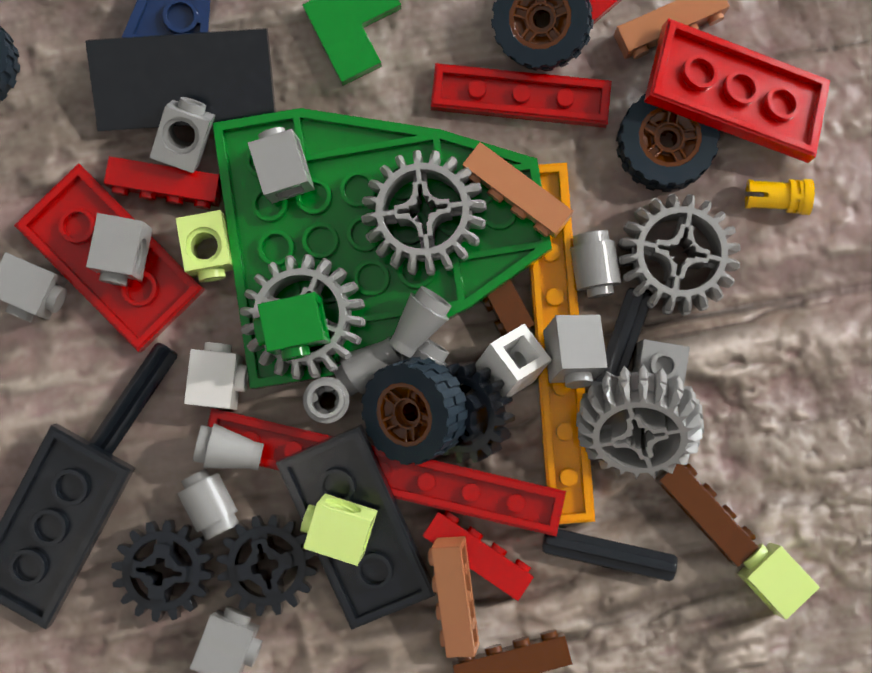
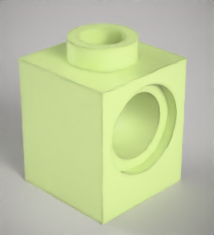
M221 210L175 218L184 272L193 278L198 277L199 282H213L225 279V272L233 271L226 215ZM208 238L216 239L218 243L216 253L209 259H199L197 255L199 244Z
M324 494L316 503V506L309 504L306 509L300 531L307 533L303 549L358 566L365 554L378 510Z
M768 543L766 546L759 544L757 545L759 548L743 562L745 566L737 574L775 615L787 620L820 587L782 546Z

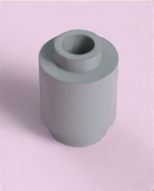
M608 230L589 231L573 236L574 247L570 248L577 291H586L588 299L613 295V287L622 284L615 241L610 240Z
M204 469L181 481L185 489L177 493L196 532L201 531L206 541L239 524L234 514L238 510L219 472L210 476L207 469Z

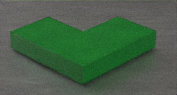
M311 0L302 5L342 86L382 67L381 61L364 28L401 10L399 0Z

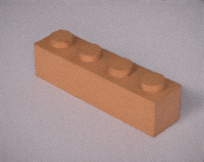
M676 0L617 26L614 37L624 59L632 56L634 59H638L649 53L650 48L658 45L662 25L668 18L699 30V27L706 23L712 26L722 21L730 5L727 0Z
M479 142L462 164L463 169L468 167L472 171L469 177L471 183H481L489 189L487 194L499 203L503 200L512 206L510 211L522 220L527 217L535 223L533 228L544 237H548L550 234L555 238L573 214L572 209L481 142Z
M465 536L437 538L433 546L429 548L428 561L430 566H434L435 575L432 578V589L438 595L439 603L436 604V617L442 623L440 645L445 647L446 658L475 657L480 642Z

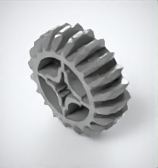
M415 150L412 155L413 164L407 165L404 157L397 155L395 157L399 168L393 173L386 165L380 167V172L386 179L384 184L374 179L369 181L370 189L377 193L378 196L363 197L362 203L365 207L375 210V212L362 215L361 220L364 225L377 226L366 234V238L370 243L384 239L376 249V253L380 258L386 257L394 251L390 261V265L393 268L398 269L403 264L405 258L409 259L407 264L409 274L416 275L419 262H425L426 272L431 276L435 275L434 261L441 259L447 271L453 269L452 261L449 258V255L453 252L463 261L468 259V253L461 244L466 242L471 246L479 245V237L470 232V228L477 230L485 229V219L473 216V214L481 213L487 207L484 200H471L482 192V187L480 183H471L465 186L472 174L468 167L454 174L458 164L455 157L451 156L447 159L442 167L440 166L439 151H432L429 163H423L421 151ZM427 179H434L447 184L457 193L461 201L450 202L449 199L433 197L430 194ZM413 181V192L410 199L403 204L394 205V209L388 210L395 193L404 185ZM421 193H423L430 210L436 208V212L428 215V222H426L427 234H425V229L418 216H415L413 219L411 218L413 214L420 212V205L422 204ZM454 216H461L460 223L453 235L442 244L435 246V232L438 226L443 222L453 220ZM398 223L400 227L410 226L418 231L421 248L409 247L399 242L390 233L388 225Z
M673 193L669 194L666 198V208L658 198H654L649 202L650 212L642 207L636 210L634 215L639 224L628 221L623 227L625 232L633 238H621L617 245L622 250L629 251L630 254L620 256L618 263L619 266L632 267L631 271H628L621 277L623 283H629L636 279L640 284L631 292L632 296L638 297L645 291L652 294L646 303L649 309H652L659 299L663 300L662 313L665 315L673 312L677 302L679 312L682 316H686L691 313L692 302L699 311H704L709 307L707 297L715 302L724 297L719 286L725 288L733 286L735 281L725 271L738 270L740 262L728 258V255L739 252L741 245L738 243H727L726 239L736 233L734 226H729L724 230L720 227L719 223L726 217L725 212L720 211L713 218L707 214L711 209V201L705 200L696 209L694 208L695 196L688 194L682 206H680L678 197ZM666 221H678L677 228L673 231L670 240L657 239L655 242L645 241L652 227ZM694 227L700 230L706 237L712 254H710V250L700 247L695 242L693 235ZM678 244L684 249L682 253L686 252L688 258L679 265L673 261L675 256L670 257L669 252ZM644 255H647L649 260L656 261L662 266L664 270L663 282L666 283L665 285L657 281L650 273L645 263ZM702 267L711 269L701 286L689 290H679L680 282L685 278L687 269L699 270Z
M310 254L304 255L301 268H298V263L292 255L285 257V271H282L275 262H271L268 268L273 277L268 280L264 276L257 274L254 280L262 286L259 293L249 289L244 293L245 297L255 301L253 308L242 307L240 315L253 319L260 317L257 304L279 300L276 296L284 288L296 282L311 281L308 288L303 287L300 295L315 292L321 296L326 285L336 298L339 308L338 324L326 319L329 336L332 337L330 339L331 343L325 344L319 350L312 352L310 356L282 361L281 354L274 355L267 352L266 345L259 346L256 338L249 342L247 348L251 352H257L265 348L259 358L261 365L268 366L277 358L274 366V373L283 376L291 364L293 379H302L305 366L308 367L312 378H320L321 362L324 363L329 371L335 372L338 370V366L332 356L337 353L343 359L350 360L352 354L343 347L344 343L348 340L353 344L359 345L362 341V338L351 333L350 329L351 326L364 327L366 325L364 318L352 316V312L364 308L365 303L362 299H348V297L356 293L359 287L355 282H348L340 286L345 280L347 272L340 267L329 276L332 262L326 258L319 262L316 270H314V257ZM249 323L242 326V334L255 335L254 324Z
M644 364L638 372L632 373L623 366L620 376H615L606 371L602 382L593 381L588 393L583 394L576 418L580 446L586 448L588 459H598L601 470L614 467L618 477L624 472H631L636 480L640 473H649L655 479L659 470L663 469L673 474L676 463L687 465L690 454L698 452L700 439H702V434L704 433L703 408L699 399H696L692 386H683L680 375L667 379V374L663 367L653 374L648 373Z

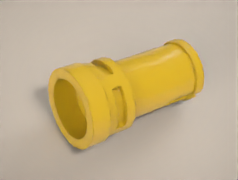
M748 179L745 192L764 193V196H745V208L785 209L786 213L810 215L814 204L813 179H789L788 182H769Z

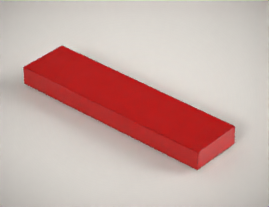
M435 63L431 110L606 128L608 125L612 81Z

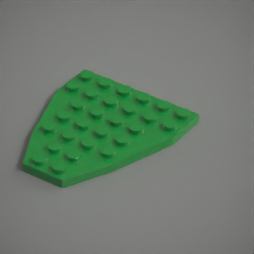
M304 108L213 123L239 315L242 307H254L255 301L245 297V291L249 289L259 293L262 288L261 285L255 282L254 277L257 274L264 276L268 280L273 277L268 268L271 262H275L282 271H285V257L292 255L298 263V268H301L304 255L310 254L314 257V270H316L319 262L326 258L332 262L329 276L340 267L347 272L346 278L340 286L348 282H355L359 287L356 293L348 297V299H362L365 303L364 308L352 312V316L364 318L366 325L364 327L351 326L350 332L362 338L359 345L346 340L343 347L351 352L381 342L388 337L391 339L410 293L416 294L421 286L435 292L452 306L447 313L450 320L475 306L552 251L550 234L548 237L541 235L533 228L535 223L527 217L524 220L518 218L510 211L511 205L504 200L501 203L494 200L487 194L489 189L481 183L482 192L471 200L480 199L486 201L487 209L481 213L473 214V216L485 219L486 227L481 230L470 228V232L479 237L480 243L478 246H471L466 242L461 244L469 256L465 261L459 259L455 252L450 254L449 258L453 264L452 270L447 271L440 259L434 261L435 275L429 276L427 274L425 262H419L416 275H411L407 270L409 259L405 258L403 264L398 269H395L390 265L394 251L383 258L377 255L376 249L384 239L375 243H370L367 240L366 234L377 226H367L362 223V215L375 212V210L365 207L362 199L366 196H378L377 193L370 189L368 183L371 179H374L384 184L386 179L380 172L381 166H388L394 173L399 169L395 157L402 155L407 165L413 164L412 155L415 150L421 151L423 163H429L430 154L435 150L440 153V166L442 167L451 156L457 159L458 164L454 174H457L463 169L462 164L481 141L441 129ZM284 127L285 130L293 129L300 139L315 190L272 204L263 195L248 142L258 140V135L265 130ZM481 142L542 187L537 158ZM427 179L430 194L433 197L449 199L450 202L461 201L457 193L447 184L438 180ZM413 181L407 183L395 193L388 210H392L394 205L403 204L410 199L413 192ZM421 193L422 204L420 205V212L413 214L411 218L413 219L415 216H418L425 229V234H427L426 222H428V215L436 212V208L430 210L423 193ZM454 216L453 220L443 222L438 226L435 232V246L442 244L453 235L460 223L461 216ZM398 223L388 225L390 233L399 242L409 247L421 248L418 231L410 226L400 227ZM311 281L293 283L284 288L276 298L283 299L300 295L303 287L308 288ZM325 285L321 293L325 317L329 321L338 324V304L332 291ZM240 315L241 327L245 324L253 323V318ZM242 334L250 389L316 380L309 374L307 366H305L304 375L301 380L292 378L291 364L283 376L275 374L274 366L277 358L268 366L261 365L259 358L265 348L257 352L249 351L247 345L256 338V335ZM324 345L311 347L310 353L319 350ZM337 353L332 356L336 363L340 361V356ZM321 362V377H335L334 372L329 371L324 363Z

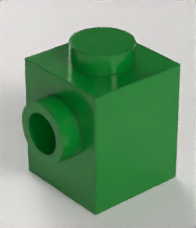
M311 292L257 304L260 317L253 319L257 342L259 346L266 345L267 352L274 355L281 354L282 361L308 357L311 355V347L331 343L322 297L317 293Z

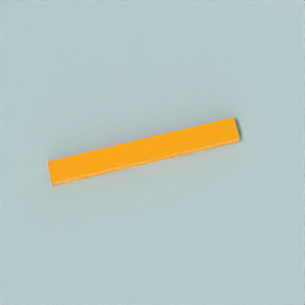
M567 163L538 164L542 188L571 209ZM571 218L555 238L550 235L552 251L529 266L532 313L535 324L534 337L544 350L543 330L555 315H579L577 288L570 248L574 247ZM546 367L537 377L545 485L566 491L559 524L595 522L591 460L588 459L586 448L580 446L578 427L576 426L577 413L579 412L580 400L585 393V387L571 389L565 387V383H549L548 369Z

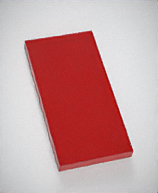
M668 18L662 25L644 102L809 163L817 155L831 80Z
M78 163L14 226L138 352L142 353L205 289L193 277L184 272V268L152 236L142 281L128 279L127 286L99 281L100 274L86 267L97 213L129 219L134 218Z

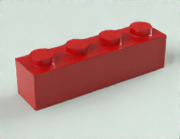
M111 156L108 158L104 184L112 189L111 193L128 196L129 192L137 193L139 198L155 201L156 197L167 198L166 202L175 205H183V201L194 203V207L210 210L211 206L219 207L222 193L219 174L201 171L191 173L177 167Z
M438 511L422 536L433 544L437 538L465 536L469 568L519 601L534 578L529 573L531 567L518 558L515 562L507 558L505 555L508 551L495 542L490 546L481 539L484 535L473 527L469 526L466 530L458 524L460 518L453 513L445 511L443 514Z

